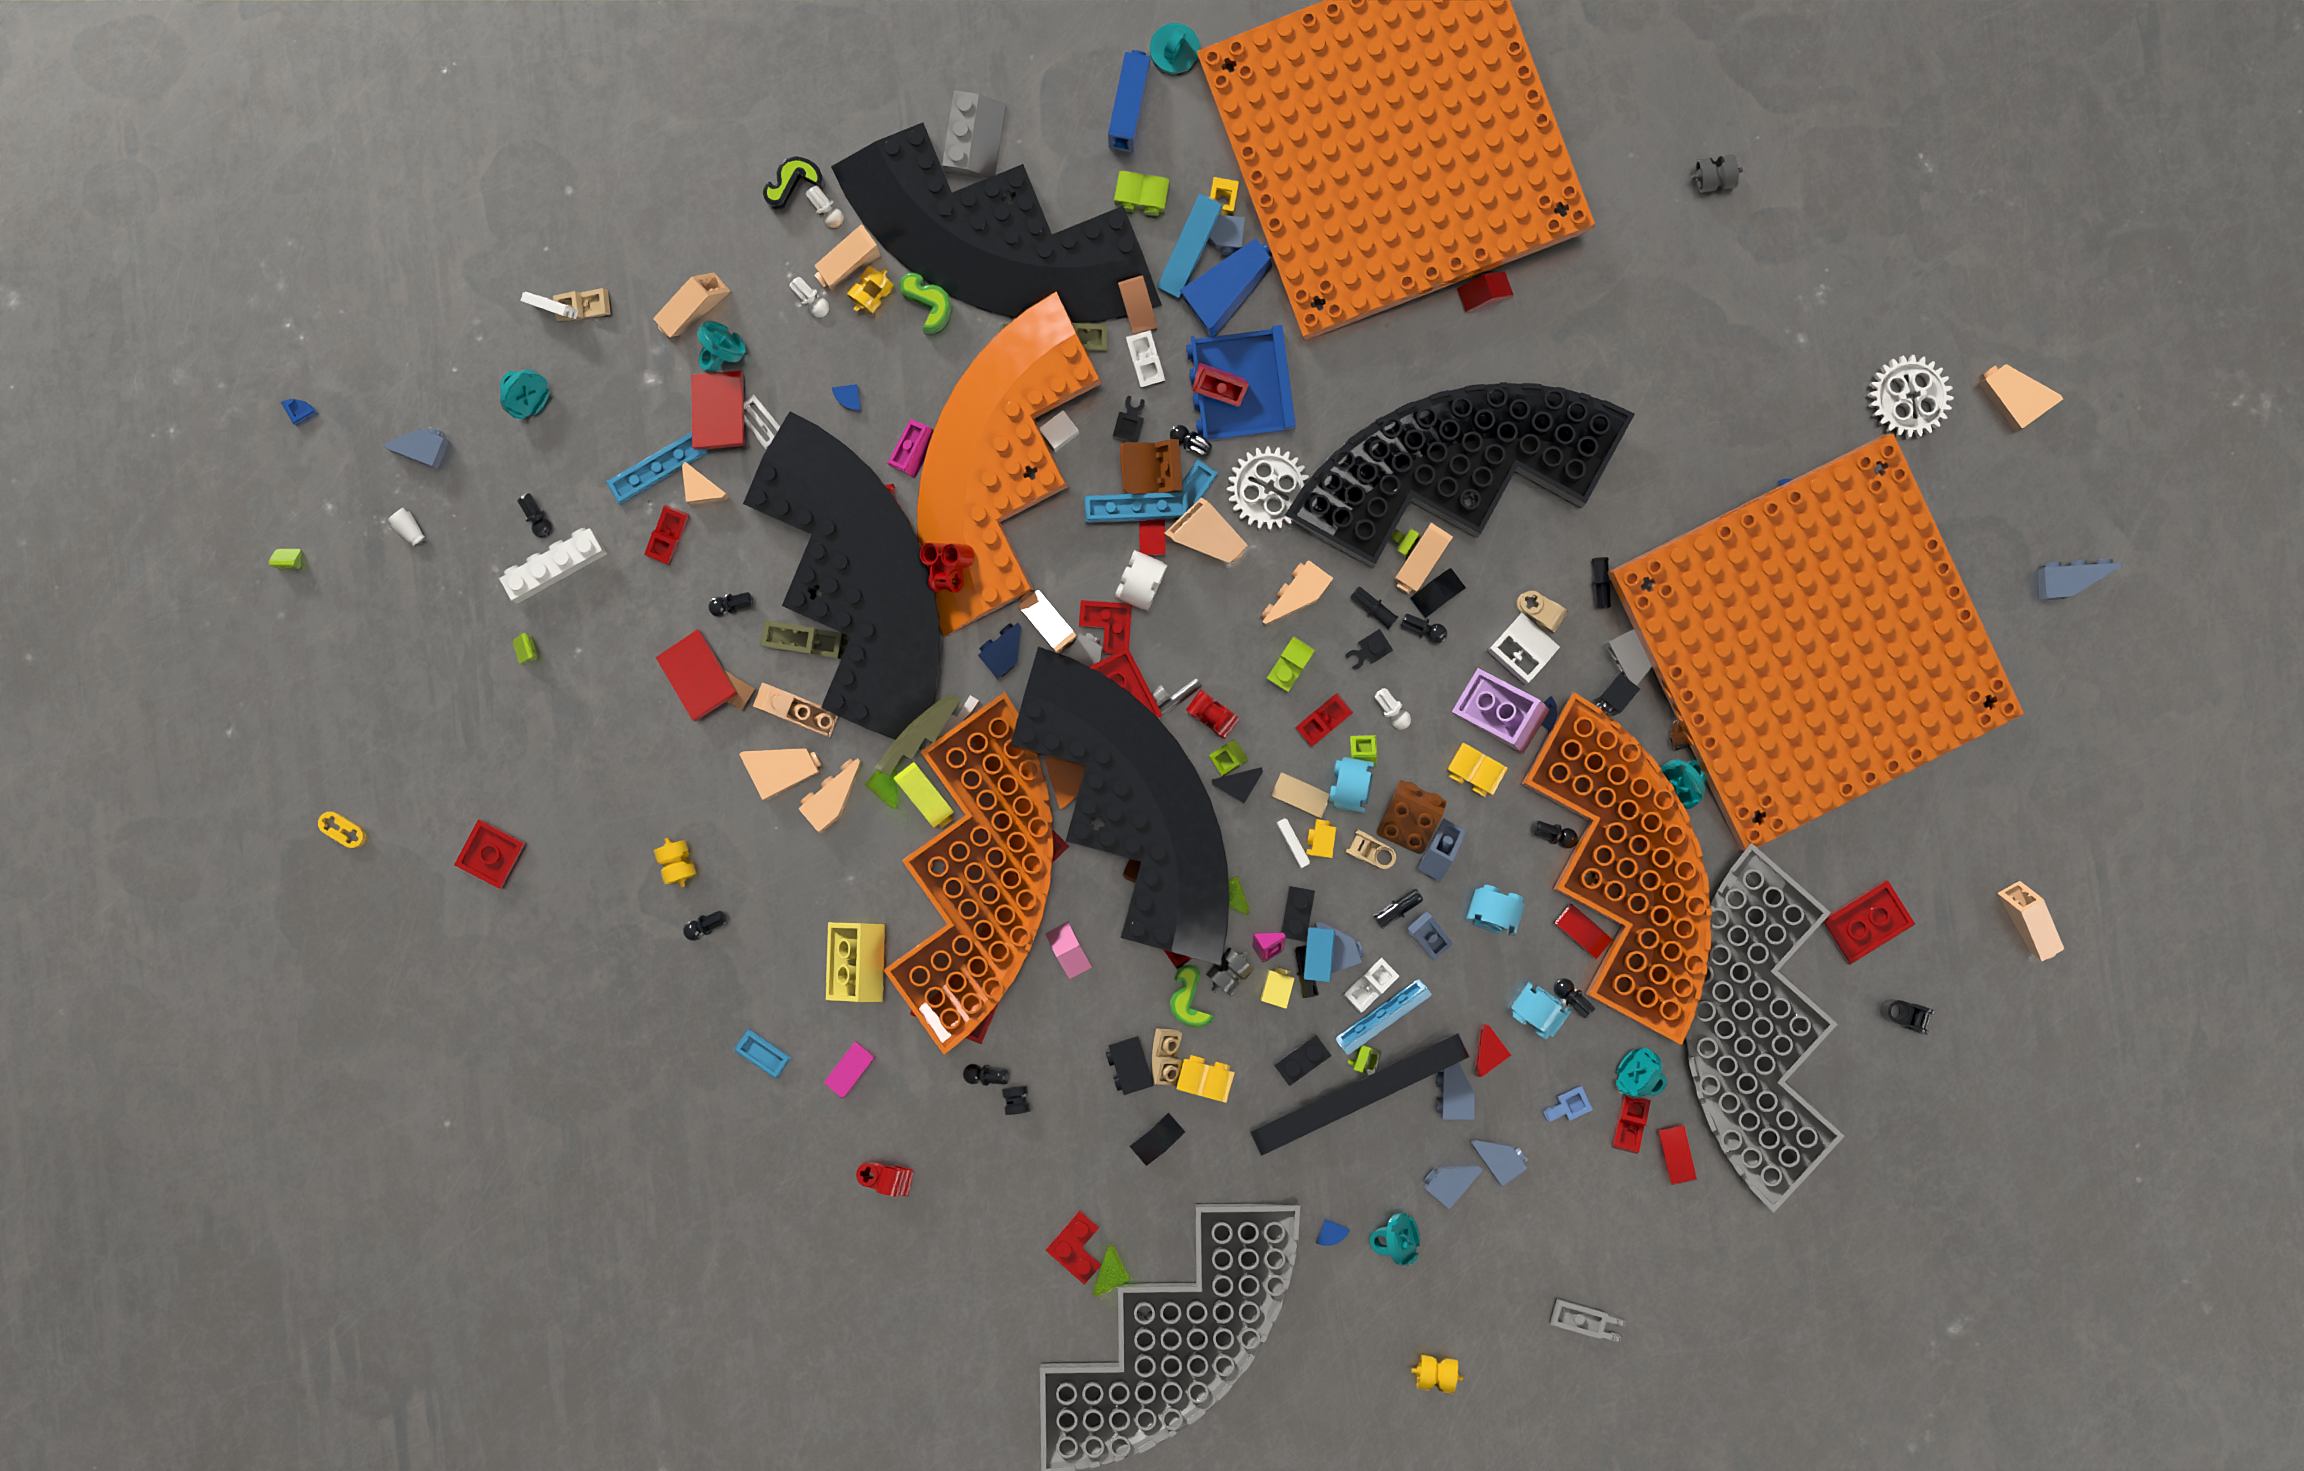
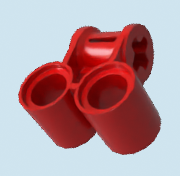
M925 543L920 549V559L922 563L930 566V589L934 592L949 590L951 593H958L963 586V568L969 567L974 561L975 555L972 547L966 544Z
M1201 689L1186 708L1189 714L1224 739L1240 719Z
M864 1163L858 1167L856 1178L860 1185L876 1189V1192L888 1196H909L914 1170L894 1165L887 1166L880 1163Z

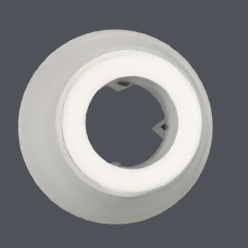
M404 508L399 509L387 520L391 524L390 528L411 543L412 546H415L425 538L411 512H407Z

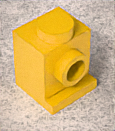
M1213 178L1210 198L1218 201L1219 198L1223 197L1228 201L1227 204H1224L1220 215L1233 216L1239 181Z
M1316 819L1314 829H1309L1307 844L1312 846L1311 850L1306 849V855L1332 858L1336 827L1331 826V821Z

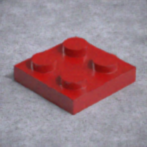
M478 819L454 866L498 889H502L526 843Z

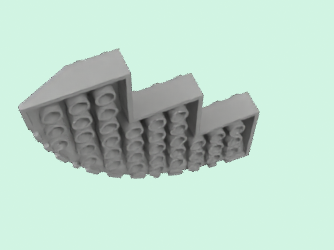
M1751 843L1732 866L1710 904L1712 911L1710 924L1711 949L1709 950L1707 974L1705 975L1703 991L1697 1004L1694 1019L1686 1034L1689 1065L1697 1096L1712 1132L1738 1174L1774 1213L1845 1137V1133L1786 1082L1838 1025L1830 1015L1779 971L1831 912ZM1795 1019H1805L1807 1029L1805 1031L1802 1029L1796 1031L1794 1029L1796 1024L1793 1021Z
M1195 1204L1196 1283L1118 1284L1119 1363L1041 1364V1471L1091 1469L1143 1453L1170 1437L1172 1438L1186 1426L1201 1418L1208 1409L1229 1392L1234 1383L1249 1368L1263 1343L1267 1340L1283 1306L1296 1258L1299 1240L1300 1205ZM1142 1306H1147L1149 1310H1152L1145 1318L1142 1317V1313L1137 1312Z

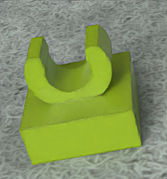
M1411 528L1407 535L1396 529L1390 538L1393 543L1399 546L1397 548L1398 555L1407 560L1419 542L1420 535Z
M1362 1045L1355 1050L1359 1053L1357 1060L1348 1059V1063L1355 1066L1354 1070L1371 1075L1375 1073L1382 1051Z

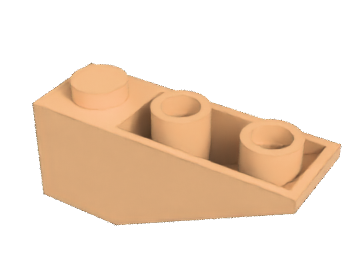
M1309 560L1305 565L1300 562L1292 573L1295 579L1290 585L1285 583L1277 593L1280 599L1274 606L1269 604L1261 616L1265 618L1262 621V625L1271 624L1317 602L1333 578Z
M765 683L761 684L752 706L827 737L831 736L839 717L822 709L820 705Z
M852 758L840 767L842 770L840 774L835 778L832 775L820 784L822 787L820 791L815 795L811 792L800 801L803 805L798 809L819 833H822L841 817L863 763L860 759L857 758L855 761Z

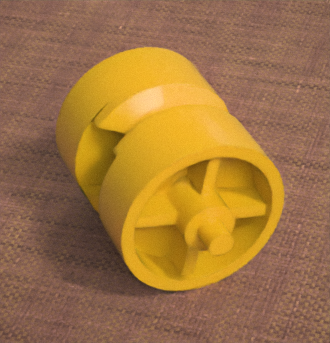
M871 266L866 267L859 277L861 282L854 283L846 294L855 302L856 306L853 310L858 312L859 309H864L872 315L881 305L880 298L887 297L894 287V284L886 278L885 274L888 272L886 269L883 268L880 272Z
M669 837L665 838L666 844L653 850L657 863L663 865V869L660 872L664 885L676 882V884L679 883L680 888L685 887L684 881L697 875L693 862L686 858L690 854L686 840L671 842Z
M1421 1355L1417 1369H1411V1373L1416 1374L1417 1377L1416 1387L1421 1390L1429 1391L1435 1385L1438 1391L1442 1393L1454 1394L1456 1383H1458V1380L1463 1381L1464 1378L1463 1375H1459L1458 1360L1446 1358L1441 1363H1438L1437 1359L1433 1358V1356Z

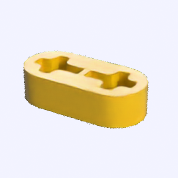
M325 812L319 817L318 827L320 831L349 848H358L365 843L366 833L364 829L339 813ZM335 817L334 823L340 826V829H327L326 819ZM356 830V836L359 838L358 841H351L350 843V837L344 834V831L354 832Z

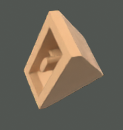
M685 462L682 465L686 502L689 505L726 501L729 496L689 464Z

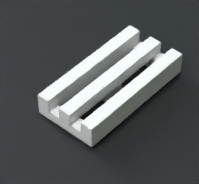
M523 292L520 300L576 319L579 311L577 308L529 292Z
M753 394L744 402V409L746 408L770 440L766 442L745 415L744 423L767 450L775 436L751 408L750 404L754 402L777 431L780 426Z
M1284 818L1276 824L1300 868L1310 864L1288 820Z

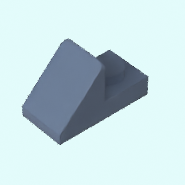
M1427 911L1407 928L1409 934L1433 960L1438 958L1453 944Z

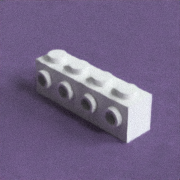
M585 527L578 529L571 534V539L565 542L559 540L550 545V550L542 555L539 552L526 559L527 563L520 567L514 565L504 571L505 575L499 579L511 601L518 604L607 555L596 532L590 528L586 530Z

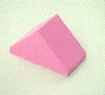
M1068 922L1045 934L1069 980L1092 968Z

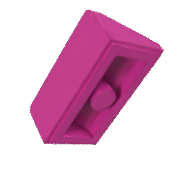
M910 419L887 464L915 478L925 460L929 441L934 430L929 426Z
M1284 933L1253 934L1252 947L1260 960L1266 962L1284 951L1286 936Z
M855 1041L824 1083L842 1099L845 1098L876 1056Z

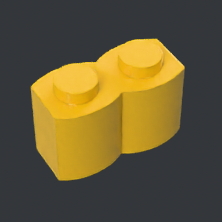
M1462 743L1447 771L1451 773L1449 776L1451 779L1462 785L1464 781L1472 784V791L1486 797L1487 794L1491 796L1494 794L1508 768L1471 746Z
M1190 1055L1189 1059L1184 1058L1176 1089L1227 1103L1235 1073L1229 1070L1230 1065L1215 1062L1214 1066L1204 1063L1205 1058Z

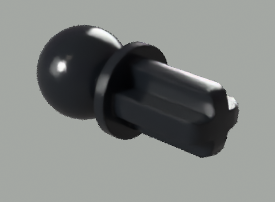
M1176 425L1170 430V439H1179V445H1183L1186 451L1192 450L1203 457L1211 453L1212 444L1198 437L1196 432L1192 431L1190 433L1188 428L1183 425Z
M530 493L519 497L517 502L526 515V522L531 520L533 522L531 526L533 534L539 538L549 536L552 531V524L548 519L541 517L544 510L539 509Z
M744 592L736 595L726 594L725 598L714 597L709 602L708 608L715 617H722L727 612L735 614L737 610L751 607L753 605V596L749 592Z
M1405 614L1401 627L1419 634V638H1422L1425 634L1429 641L1434 644L1443 643L1447 638V629L1442 624L1428 625L1429 619L1423 620L1411 614Z
M1537 821L1532 829L1535 836L1547 839L1551 844L1558 842L1561 847L1566 849L1574 847L1578 841L1577 833L1573 829H1562L1559 824L1553 826Z
M720 910L708 916L701 915L698 917V921L691 920L684 925V936L691 941L699 940L703 934L710 935L712 930L725 925L727 917Z
M1567 978L1559 979L1554 985L1555 994L1561 999H1568L1566 1005L1568 1007L1572 1006L1583 1018L1591 1016L1595 1011V1007L1582 995L1583 992L1581 990L1575 992V987L1571 980Z
M969 1064L963 1070V1078L969 1084H977L981 1081L984 1086H987L989 1083L1005 1085L1009 1079L1008 1070L991 1068L989 1065H984L981 1068L977 1064Z

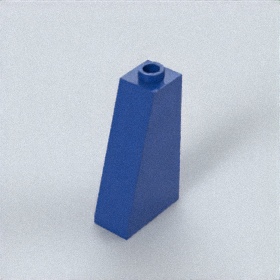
M1132 50L1131 53L1125 52L1108 131V144L1110 148L1134 152L1150 68V56H1146L1145 52L1139 50Z
M1256 238L1180 290L1183 300L1211 338L1218 333L1272 268L1270 258L1273 256L1272 252L1265 243L1261 245Z

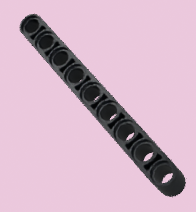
M1457 1033L1251 1131L1250 1134L1262 1156L1470 1056Z

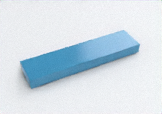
M1199 193L1157 285L1158 288L1178 298H1182L1180 290L1188 284L1224 204Z
M691 432L609 479L606 483L618 504L621 505L681 470L685 462L690 465L707 455L708 452L706 449L694 450L692 448Z
M1187 492L1085 496L1086 523L1179 519L1188 511Z
M1417 979L1335 1039L1348 1056L1428 999L1432 994L1421 980Z

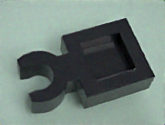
M1128 395L1125 400L1127 413L1119 411L1113 438L1127 442H1138L1144 418L1138 417V413L1143 411L1145 401L1141 399L1138 407H1132L1130 405L1131 396Z
M1378 629L1358 642L1361 648L1359 651L1351 650L1345 655V658L1348 659L1350 656H1356L1358 664L1354 665L1352 669L1357 670L1363 665L1365 659H1368L1370 664H1373L1391 653L1393 649L1382 631Z

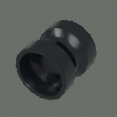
M1027 1085L1002 1089L1003 1098L1006 1099L1005 1115L1031 1112L1030 1103L1026 1100L1028 1094Z

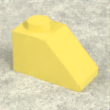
M1278 967L1275 968V971L1269 970L1260 1000L1287 1008L1295 979L1289 976L1291 971Z

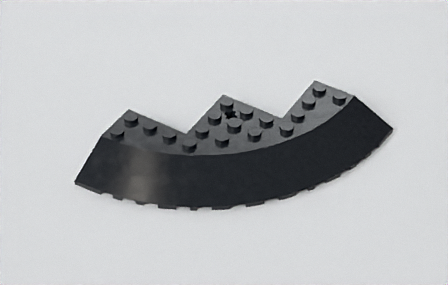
M923 122L877 140L831 166L845 197L863 224L882 244L884 249L907 267L910 272L921 275L928 284L941 287L947 294L967 305L990 311L999 316L1017 318L1028 308L1057 292L1072 323L1108 321L1127 316L1118 283L1143 275L1152 309L1162 306L1124 206L1052 234L1023 164L951 192ZM1009 196L1014 197V203L1012 204L1005 200Z
M1500 382L1499 384H1477L1438 392L1397 408L1395 411L1376 419L1369 426L1350 437L1324 461L1302 487L1285 516L1332 546L1374 568L1410 501L1477 538L1481 535L1515 472L1582 508L1590 498L1635 413L1609 401L1594 398L1582 392L1578 393L1566 388H1555L1537 383L1516 384ZM1468 496H1471L1473 498L1472 503L1475 506H1466L1463 498L1467 499Z
M789 411L760 461L743 504L812 534L782 606L850 636L821 708L868 730L896 740L914 720L933 706L937 695L936 689L940 674V615L937 611L936 593L929 587L930 573L928 567L920 559V549L922 547L913 532V527L906 514L901 510L892 492L881 482V479L873 469L839 439L826 432L820 426ZM816 589H819L822 593L821 597H816Z
M1038 646L1010 746L1086 767L1065 842L1140 862L1120 938L1221 965L1228 929L1230 899L1228 865L1221 829L1210 797L1194 765L1178 741L1161 721L1129 691L1102 673L1070 657ZM1097 816L1102 817L1101 821L1105 823V826L1094 830V825L1090 823V820L1096 819Z

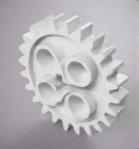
M1903 355L1899 357V364L1895 359L1889 361L1890 367L1884 364L1880 368L1882 373L1877 372L1874 375L1878 382H1872L1869 385L1875 391L1870 392L1868 397L1875 399V401L1868 406L1877 409L1872 417L1880 416L1882 418L1878 423L1879 426L1884 423L1888 424L1887 433L1892 429H1896V437L1905 432L1906 439H1909L1914 432L1915 436L1920 438L1923 433L1922 430L1928 435L1932 433L1931 426L1935 429L1941 426L1938 420L1944 421L1948 418L1943 412H1948L1952 409L1946 402L1953 400L1954 397L1947 395L1946 392L1953 389V387L1945 386L1944 382L1949 377H1940L1943 368L1935 371L1933 369L1934 361L1926 365L1924 356L1916 362L1915 355H1911L1907 362ZM1904 375L1908 376V383L1904 378ZM1916 376H1920L1925 380L1924 388L1916 385ZM1891 381H1895L1900 385L1899 393L1891 390ZM1906 394L1914 395L1915 399H1907ZM1921 401H1926L1930 404V412L1927 413L1922 410ZM1896 406H1901L1905 409V418H1901L1896 414ZM1913 411L1917 415V419L1913 418Z
M1267 446L1265 454H1262L1259 448H1256V456L1253 457L1247 452L1246 457L1248 461L1245 462L1239 459L1238 463L1241 468H1232V472L1236 474V477L1228 478V481L1234 484V486L1227 488V492L1234 493L1229 498V502H1237L1233 512L1242 511L1239 517L1240 520L1246 516L1249 517L1248 526L1256 521L1258 522L1257 527L1259 530L1264 523L1267 524L1268 531H1271L1272 524L1276 523L1279 529L1282 528L1283 520L1288 525L1292 523L1291 519L1286 517L1285 514L1305 485L1303 482L1309 479V475H1301L1305 466L1296 467L1298 458L1296 457L1290 461L1288 459L1289 451L1284 456H1281L1280 448H1277L1274 454L1271 453L1269 446ZM1261 465L1269 467L1271 474L1268 477H1260L1256 469ZM1253 477L1265 486H1268L1269 483L1273 484V490L1288 496L1289 500L1282 499L1272 491L1265 494L1263 486L1249 481L1248 478ZM1290 478L1293 482V487L1289 490L1282 489L1279 485L1280 479ZM1247 488H1255L1259 496L1254 500H1249L1245 497L1244 491ZM1270 500H1277L1281 504V509L1277 512H1271L1267 508V503Z

